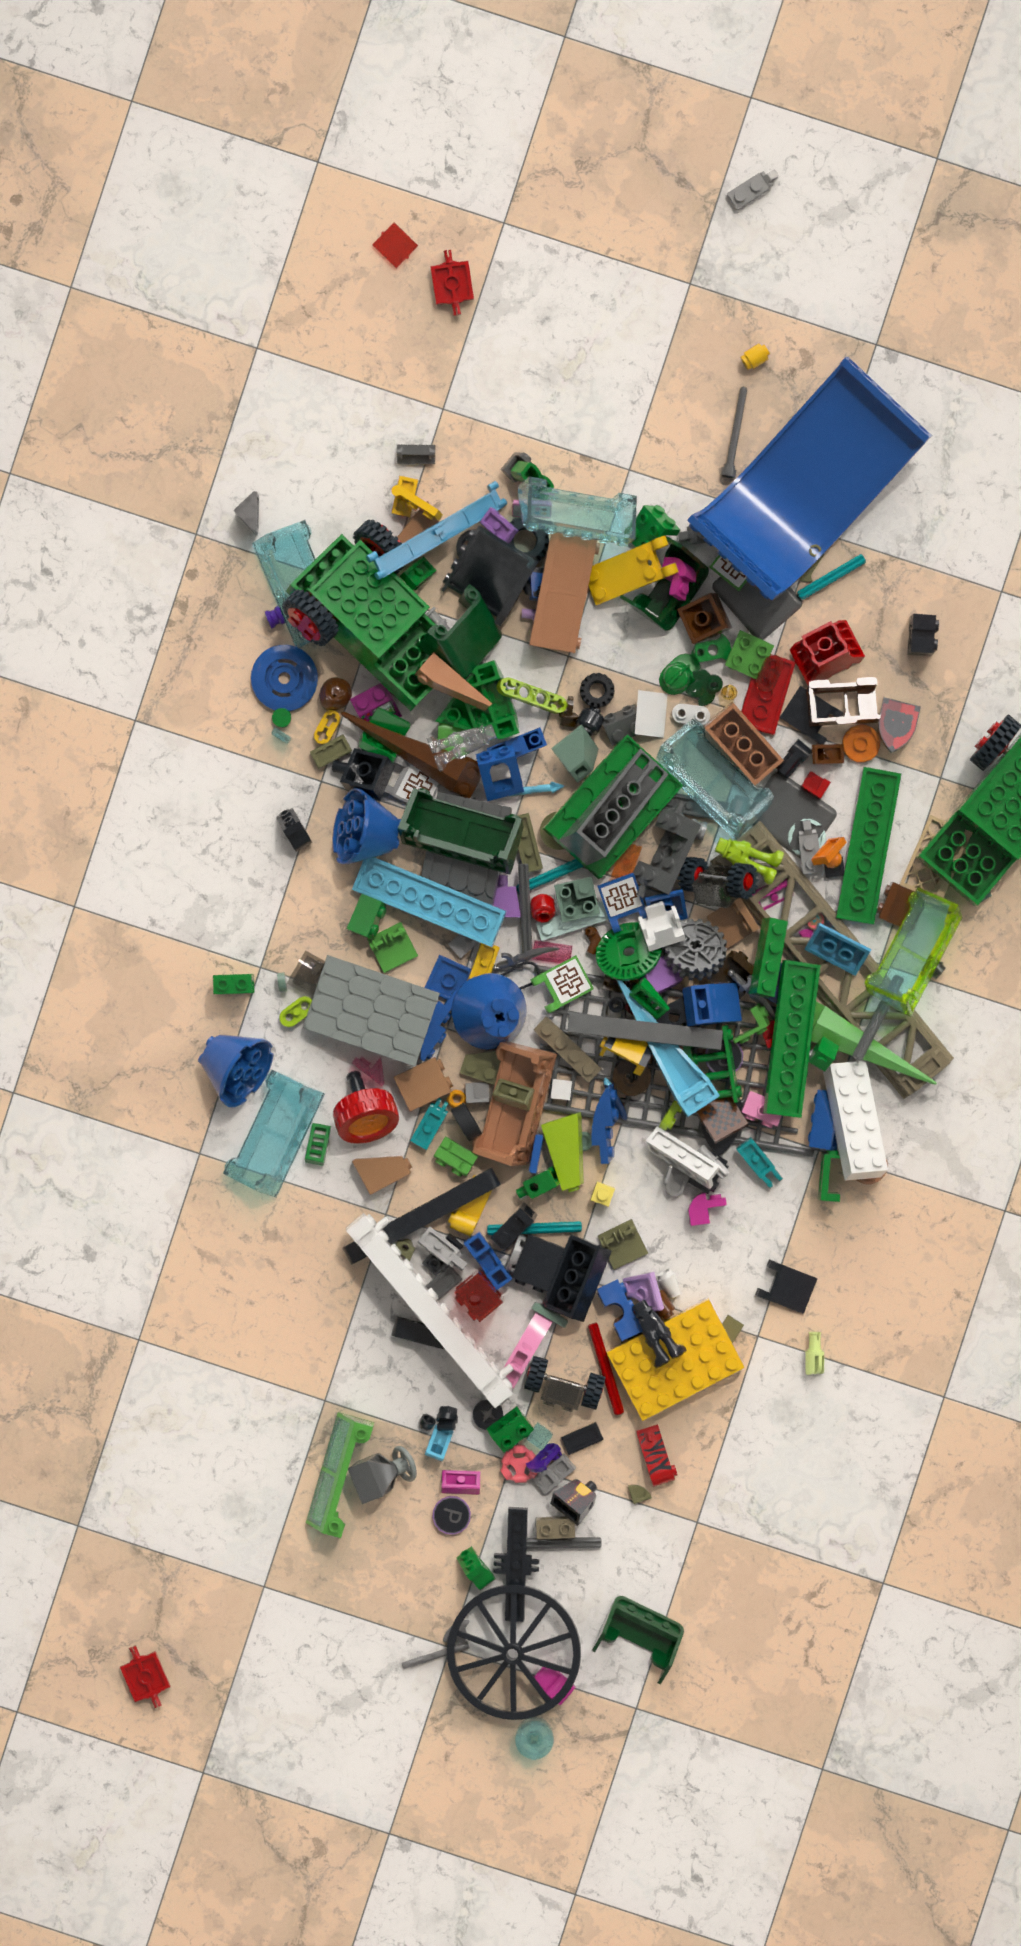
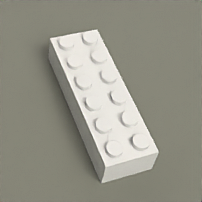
M866 1061L833 1063L825 1072L823 1071L844 1180L882 1177L888 1171L867 1063Z

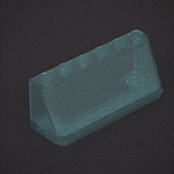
M528 477L518 486L523 526L529 531L542 530L547 534L561 533L565 537L576 536L581 537L582 540L594 539L599 540L600 543H617L618 546L622 547L628 546L629 543L635 540L637 496L618 493L612 499L548 488L547 480Z

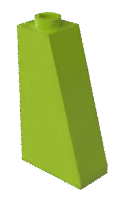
M581 1112L541 1125L562 1191L568 1189V1192L580 1189L579 1185L584 1183Z

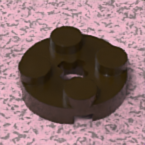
M626 1059L620 1061L613 1071V1082L616 1089L627 1096H637L643 1093L651 1082V1072L647 1065L640 1076L634 1073L637 1079H634L631 1083L626 1078V1075H629L631 1071L634 1072L637 1065Z

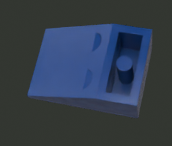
M737 983L694 985L682 989L688 1027L742 1021Z

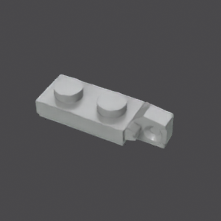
M775 169L767 174L764 171L758 173L728 192L727 196L736 210H739L767 192L773 186L771 182L777 179L779 175Z
M804 820L802 821L803 831H799L798 836L802 873L822 872V866L813 865L811 861L813 856L819 851L818 834L816 829L812 830L811 821Z
M430 1226L418 1240L421 1246L445 1265L451 1268L456 1266L461 1271L466 1267L467 1263L460 1258L462 1256V1253L459 1252L460 1250Z

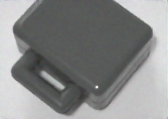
M721 577L712 584L714 592L718 594L733 614L753 636L761 640L766 639L802 607V600L791 587L779 597L771 600L770 598H764L760 594L761 590L756 585L752 586L748 582L744 584L740 591L736 590Z
M777 771L773 773L750 806L746 821L753 826L761 821L781 846L801 859L800 855L793 851H800L798 836L799 831H803L802 821L800 820L812 819L819 822L820 825L817 826L811 823L812 830L816 829L819 838L824 830L826 833L835 820L837 812L830 805L801 788V785L789 777L786 778ZM795 824V830L792 834V841L789 845L788 833L791 827Z

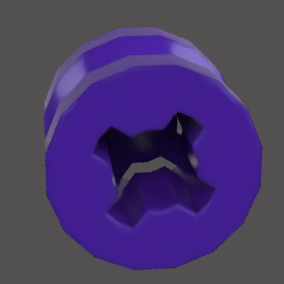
M276 606L274 610L264 611L271 629L275 628L278 624L283 625L286 623L279 606Z

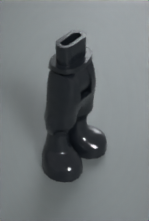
M645 1299L632 1306L636 1313L634 1316L635 1318L637 1317L639 1327L644 1335L645 1343L654 1352L655 1359L653 1364L656 1369L671 1361L660 1345L659 1340L664 1342L672 1359L679 1357L687 1351L684 1345L675 1343L671 1337L670 1328L664 1324L659 1315L652 1309V1305L649 1306Z

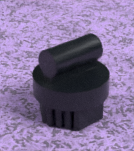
M440 1406L436 1421L439 1422L437 1424L438 1431L455 1430V1424L458 1423L457 1408Z

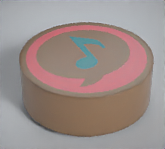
M820 913L806 925L810 929H815L817 923L824 925L825 917Z

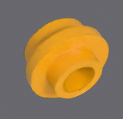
M453 1090L447 1097L448 1104L455 1108L462 1103H466L465 1093L461 1090ZM454 1096H460L461 1101L455 1103L453 1101Z

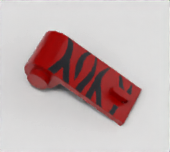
M658 1424L637 1430L636 1433L653 1487L674 1481L675 1476H678L675 1465H670Z

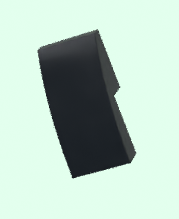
M449 1233L445 1237L446 1240L459 1250L463 1248V1245L452 1234ZM430 1254L422 1262L435 1276L446 1266L433 1254Z

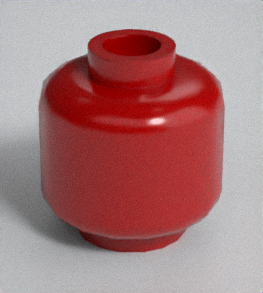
M539 894L531 899L530 910L532 918L545 923L555 916V901L550 895Z

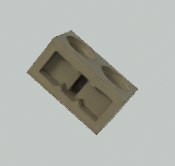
M566 1516L536 1517L537 1539L575 1538V1523Z

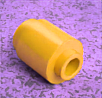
M758 343L745 351L744 355L740 358L747 370L755 369L769 360L768 355H770V352L765 345L761 346Z

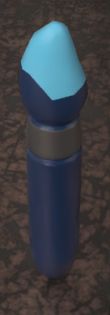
M604 1078L603 1083L606 1089L612 1083L607 1078ZM617 1094L615 1107L618 1109L620 1117L627 1121L626 1110Z

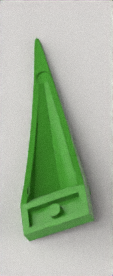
M816 1002L811 1041L818 1043L824 1036L839 1045L838 1051L853 1056L864 1032L828 1007ZM874 1039L863 1060L934 1085L937 1084L930 1077Z

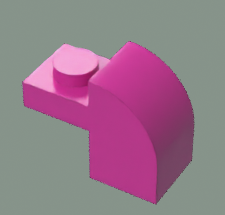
M664 557L662 567L676 563L679 571L665 578L671 582L669 594L678 600H686L689 582H696L695 570L679 558Z
M705 1192L697 1194L691 1200L688 1208L690 1225L710 1223L708 1208L727 1205L726 1197H721V1194L709 1195L710 1199H706Z

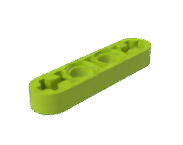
M506 677L500 679L497 683V690L501 695L550 713L558 714L564 712L567 708V701L564 697L519 680ZM504 683H507V686L512 687V688L515 687V689H514V690H513V689H507V690H505L506 687L503 686V684H504ZM521 687L526 688L528 692L525 698L521 697L519 693ZM539 693L544 696L543 704L537 702L536 696ZM558 701V704L561 705V707L557 708L555 704H549V702Z

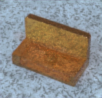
M631 844L616 861L611 875L612 878L617 879L633 873L642 846Z

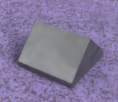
M253 491L234 509V512L254 534H258L259 494L257 491Z

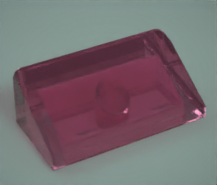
M534 941L533 949L555 947L559 948V950L541 954L532 958L533 960L562 963L571 958L573 947L571 945Z

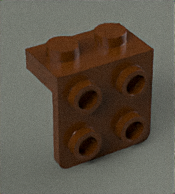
M891 882L890 885L887 884L883 892L885 899L883 903H879L876 913H878L877 918L909 931L914 930L926 900L925 895L902 887L895 882Z

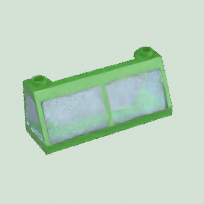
M341 1412L337 1413L306 1520L308 1525L323 1534L337 1538L342 1537L345 1523L338 1516L339 1511H336L355 1443H365L370 1439L375 1422Z

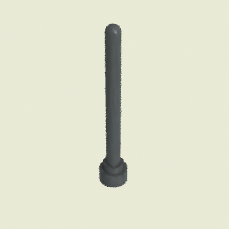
M744 386L739 391L727 462L721 468L720 476L727 478L736 477L737 470L735 469L734 461L747 396V388Z

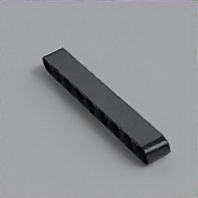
M493 1168L478 1174L391 1221L383 1228V1231L389 1237L388 1242L392 1244L495 1189L501 1183ZM355 1241L342 1248L351 1265L368 1257Z

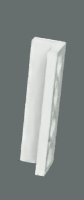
M657 1126L646 1140L648 1150L708 1189H711L713 1186L712 1178L720 1169L719 1165Z

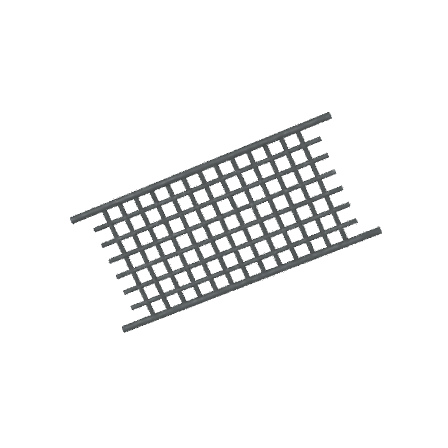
M537 965L540 969V973H543L552 968ZM586 973L592 985L593 982L603 984L604 976ZM670 988L660 993L663 995V1000L666 1004L668 996L683 997V991ZM606 990L605 997L591 995V991L578 997L585 999L582 1013L568 1011L570 1002L564 1005V1009H556L551 1012L562 1014L560 1029L566 1035L578 1037V1047H582L583 1038L597 1040L595 1054L586 1053L591 1059H594L593 1061L597 1065L599 1060L613 1063L610 1076L597 1074L590 1081L588 1092L575 1090L576 1076L581 1075L574 1068H560V1055L551 1046L540 1045V1050L556 1052L557 1054L551 1083L548 1088L547 1103H544L543 1110L570 1115L581 1112L582 1117L593 1119L595 1111L590 1110L592 1098L600 1099L602 1094L593 1093L595 1079L604 1080V1078H607L614 1085L613 1071L617 1064L624 1059H620L616 1054H614V1057H602L599 1055L601 1050L599 1046L604 1037L567 1033L565 1029L569 1013L591 1015L587 1014L590 1000L604 1002L601 1016L606 1017L608 1003L611 1000V991ZM739 1000L741 1017H743L744 1009L750 1010L757 1003ZM625 1006L621 1012L620 1018L622 1019L626 1018L627 1011ZM771 1006L774 1013L776 1014V1007ZM671 1011L669 1013L672 1015L679 1016V1013L677 1011ZM742 1021L723 1023L736 1026L734 1038L740 1034L741 1027L753 1028L758 1025L757 1021L756 1024ZM722 1023L716 1025V1030H721ZM754 1033L752 1043L744 1042L740 1044L739 1041L737 1042L740 1046L751 1048L749 1062L743 1061L741 1066L748 1067L746 1081L737 1079L738 1085L745 1086L743 1098L741 1099V1109L750 1087L763 1089L762 1096L766 1095L771 1047L767 1048L766 1045L757 1044L759 1037L757 1033ZM693 1047L694 1054H696L698 1048ZM756 1049L770 1051L768 1065L754 1063ZM654 1056L652 1057L651 1064L647 1063L651 1072V1082L646 1091L645 1102L632 1100L631 1096L627 1095L626 1098H620L621 1102L625 1103L624 1108L627 1116L630 1104L644 1107L642 1119L628 1117L627 1121H625L619 1115L616 1123L655 1129L657 1126L659 1127L660 1123L647 1120L648 1109L662 1110V1121L670 1108L671 1091L668 1084L667 1086L653 1084L655 1070L661 1071L659 1066L656 1065L657 1062ZM753 1068L767 1070L765 1084L751 1082ZM633 1071L630 1072L629 1082L632 1083L635 1078ZM558 1072L571 1074L570 1100H567L566 1106L552 1104L553 1079H557ZM730 1078L716 1080L726 1082L725 1090L730 1089ZM652 1089L666 1091L664 1105L650 1103ZM573 1094L587 1097L585 1109L571 1107ZM683 1110L681 1111L679 1126L673 1125L671 1129L667 1128L664 1130L666 1132L705 1138L701 1121H699L698 1129L684 1127L686 1115ZM781 1116L778 1126L773 1125L772 1128L762 1125V1120L758 1119V1122L747 1120L748 1125L757 1127L755 1139L753 1140L760 1148L813 1157V1149L779 1144L781 1131L798 1133L797 1128L782 1126L783 1116ZM762 1128L776 1130L774 1143L760 1140ZM742 1129L738 1131L733 1143L741 1145L748 1139L741 1137Z

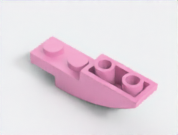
M538 1312L535 1313L504 1366L506 1367L510 1364L514 1369L506 1376L512 1383V1388L517 1384L553 1322Z

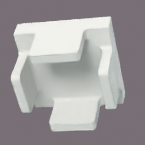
M659 902L645 907L647 918L638 917L639 925L649 951L686 940L675 905L671 906L672 910L666 911L664 903Z

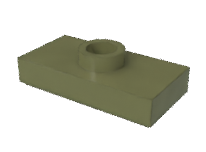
M344 734L310 751V754L318 769L352 752V749Z

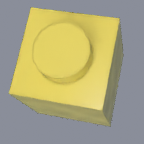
M597 1181L590 1200L609 1207L615 1187Z

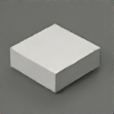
M553 1079L551 1098L570 1100L572 1081Z

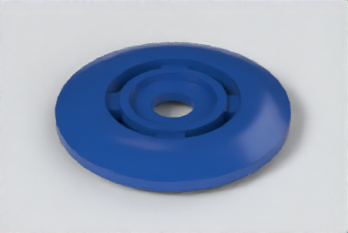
M277 645L268 648L256 659L251 671V685L256 697L262 704L272 710L285 708L288 711H293L301 708L313 697L318 684V673L315 663L305 651L292 645ZM278 660H292L295 663H297V665L293 666L290 663H279ZM283 672L290 675V681L287 684L279 682V675ZM272 691L290 693L291 696L280 697L273 694Z

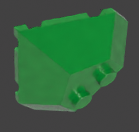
M495 660L476 666L466 680L492 704L484 711L453 697L435 722L452 725L498 739H504L520 733L517 713L512 698L501 695L497 690V683L504 676ZM504 683L503 686H505V687H506L505 690H507V689H508L507 684Z

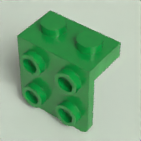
M643 505L626 536L635 547H638L664 535L677 536L680 529L661 506Z
M377 708L369 720L370 723L404 736L410 728V722L382 708ZM362 732L358 747L365 751L388 756L392 763L394 762L396 753L366 732Z

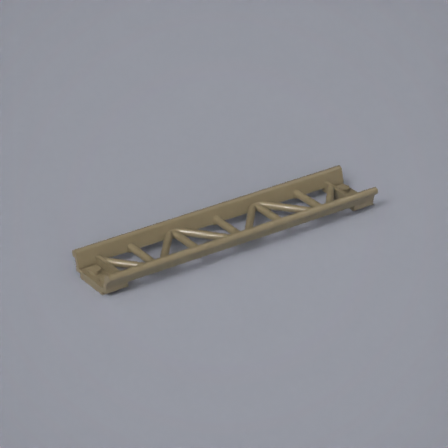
M761 821L736 840L747 841L751 844L752 848L761 851L768 845L773 853L777 850L784 852L782 861L777 868L768 863H758L777 871H783L774 878L771 885L767 884L749 899L741 898L760 924H762L763 918H769L770 916L758 902L787 878L788 882L780 920L788 921L795 881L799 883L817 905L786 931L783 952L791 961L807 963L793 945H807L810 937L791 936L821 912L839 933L860 943L840 918H836V912ZM719 854L710 862L721 876L727 877L730 875L728 871L731 870L733 864L725 857L722 858V854ZM870 954L864 961V964L877 981L848 1005L847 1000L852 974L845 971L840 1001L837 1000L820 978L817 994L833 1012L861 1031L863 1030L854 1019H871L875 1012L851 1011L882 986L887 990L891 982ZM827 961L823 962L820 967V975L833 964ZM898 991L894 1001L903 1012H887L884 1020L904 1021L878 1042L886 1046L910 1026L903 1059L910 1064L918 1029L931 1045V1048L912 1062L911 1065L932 1079L950 1064L954 1057L902 993ZM875 1064L903 1099L912 1095L927 1083Z

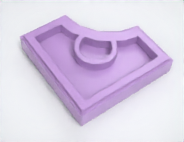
M654 1272L623 1278L627 1297H633L639 1302L645 1299L649 1306L652 1305L654 1311L664 1309Z

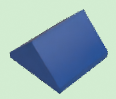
M683 889L672 891L669 895L663 893L644 898L646 907L663 902L665 910L669 911L672 910L671 906L675 905L680 920L688 919Z

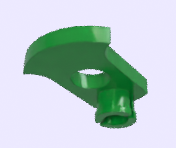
M720 634L716 640L696 643L691 651V656L698 663L715 659L727 661L731 645L727 637ZM710 645L716 646V655L709 654L708 647Z

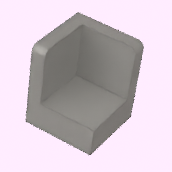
M487 1082L465 1083L466 1103L489 1102V1084Z

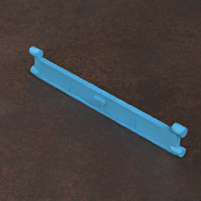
M494 481L487 485L488 494L382 556L378 557L375 551L367 555V561L369 563L373 561L378 570L375 573V577L378 580L386 577L481 521L490 507L498 511L506 506V499L500 500L496 492L499 484Z

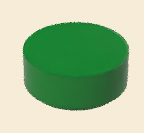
M285 708L275 710L272 715L273 723L281 728L288 726L292 719L290 712Z

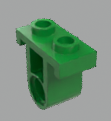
M472 1546L462 1551L456 1557L467 1578L480 1591L496 1579Z

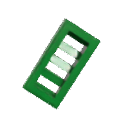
M645 977L634 985L629 993L634 1000L656 1019H659L670 1009Z
M312 1123L305 1155L306 1163L324 1166L331 1126ZM315 1130L326 1132V1134H316ZM313 1139H322L324 1140V1143L313 1141ZM312 1146L322 1147L323 1149H312ZM310 1155H321V1158L311 1157Z

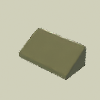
M500 1078L492 1096L495 1101L529 1111L535 1090Z

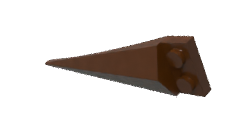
M343 711L340 713L344 718L450 792L453 791L464 798L470 799L481 780L476 760L406 737Z

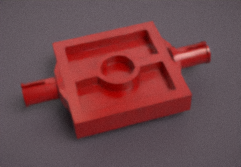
M444 250L445 262L440 265L430 266L436 305H452L453 316H457L456 308L458 315H461L459 303L474 300L469 261H453L452 250H448L449 257L447 250Z
M136 1645L129 1648L133 1659L129 1663L120 1666V1669L135 1702L151 1698L154 1708L160 1707L162 1704L158 1694L171 1687L156 1651L147 1655H140Z

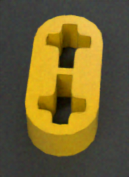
M329 710L324 714L314 732V739L317 743L325 744L331 740L340 724L339 713ZM335 714L337 722H332L329 727L326 726L329 722L327 716ZM327 728L326 736L328 738L320 741L317 735L318 732L322 733Z

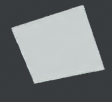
M638 690L635 734L664 738L668 694Z

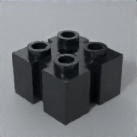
M912 614L910 616L907 655L931 656L937 651L938 639H935L934 636L939 631V620H936V615Z

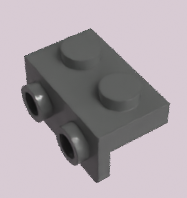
M635 704L627 705L622 710L609 713L604 717L602 725L612 746L618 744L627 734L630 737L638 735L635 734L637 711Z

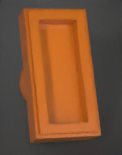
M845 838L828 839L811 859L813 865L825 864L829 868L838 867L842 861L839 851L847 843Z

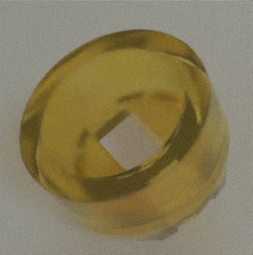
M726 685L722 688L721 695L725 700H733L737 696V689L733 685ZM727 688H730L728 697H726Z

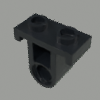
M293 808L282 811L276 817L296 852L313 843Z

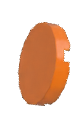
M858 724L851 727L845 732L842 739L844 753L855 762L864 763L872 760L880 749L878 733L867 725Z

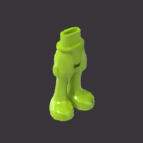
M721 837L715 848V852L722 854L721 857H725L733 865L735 863L754 865L757 869L756 872L763 877L764 882L768 885L773 883L777 870L760 865L748 859L749 856L777 868L784 855V852L780 850L767 854L752 848L751 844L747 841H736L730 838L726 840Z

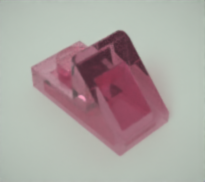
M363 1056L360 1059L356 1057L353 1060V1065L379 1085H384L382 1056L372 1068L369 1066L371 1063Z

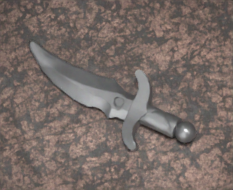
M536 948L525 951L522 954H517L514 957L509 953H501V957L507 960L494 965L492 971L497 972L507 967L513 968L519 965L518 963L529 961L541 954L559 950V948ZM521 966L516 970H523L524 966Z
M730 969L728 975L740 986L738 990L739 997L743 996L744 990L749 994L752 976L749 975L748 981H745L734 970ZM749 994L753 1001L757 1004L760 1003L761 1007L764 1006L770 1017L775 1019V1013L764 997Z

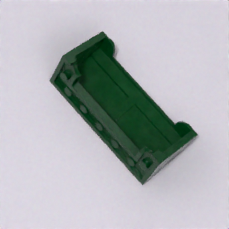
M413 788L399 823L398 831L402 844L510 875L524 825L523 820L518 815L510 814L505 816V818L435 799L427 789Z

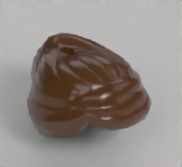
M338 677L329 678L320 689V704L326 710L344 708L352 697V690L346 680Z

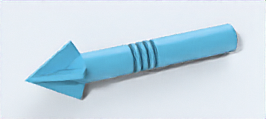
M550 782V784L523 787L524 792L511 796L533 794L535 792L551 791L554 793L563 788L564 785Z

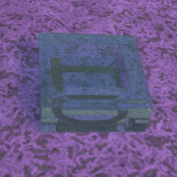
M276 727L271 732L273 736L286 744H289L292 739Z

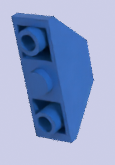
M539 727L487 748V751L513 745L516 758H519L547 746V743Z

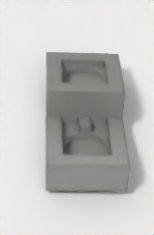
M564 1453L562 1456H559V1459L552 1462L547 1467V1470L542 1471L533 1479L545 1495L576 1469V1466Z

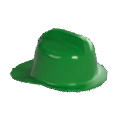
M680 654L675 657L660 673L659 683L663 691L671 695H678L684 692L695 681L692 672L701 669L700 663L693 659L691 654Z

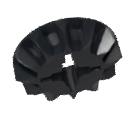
M488 1399L480 1401L473 1409L475 1424L484 1430H487L488 1427L503 1417L502 1407L499 1405L494 1408ZM492 1407L491 1414L495 1419L488 1417L487 1420L483 1421L485 1415L481 1410L488 1411Z

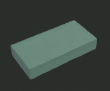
M537 1301L531 1307V1309L563 1328L566 1327L567 1319L542 1306Z

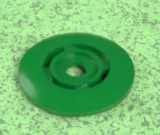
M623 923L619 925L621 931L614 933L613 929H610L601 938L596 948V961L606 976L615 980L629 981L649 973L657 965L661 957L662 948L649 951L639 923ZM633 948L634 953L631 956H625L623 954L624 950Z

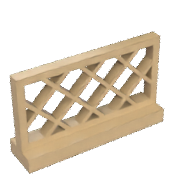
M930 815L902 877L900 886L923 894L925 897L942 904L950 885L939 876L934 877L931 869L927 866L916 870L914 865L919 849L923 850L921 845L923 840L932 839L935 835L931 834L929 829L932 820L940 823L941 827L946 822ZM965 829L966 842L964 845L957 847L953 861L962 857L963 850L967 846L973 832ZM927 831H928L929 834H930V836L925 837V835H926V833H927ZM957 861V862H956V864H955V868H956V869H957V866H958V864H959L960 861ZM913 866L914 871L909 872L911 867ZM928 868L932 878L921 882L917 872ZM916 873L919 883L913 886L906 884L907 876ZM933 881L936 887L933 895L925 892L922 884Z

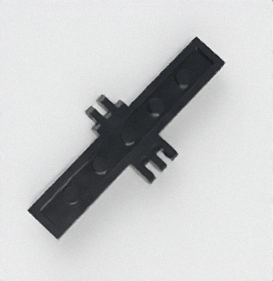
M508 1508L507 1553H494V1558L501 1559V1561L496 1560L493 1565L501 1566V1568H494L493 1573L506 1574V1585H526V1575H531L532 1572H539V1567L532 1566V1564L538 1565L540 1560L532 1559V1555H527L528 1508ZM506 1593L505 1621H510L511 1593ZM517 1593V1622H524L525 1594Z

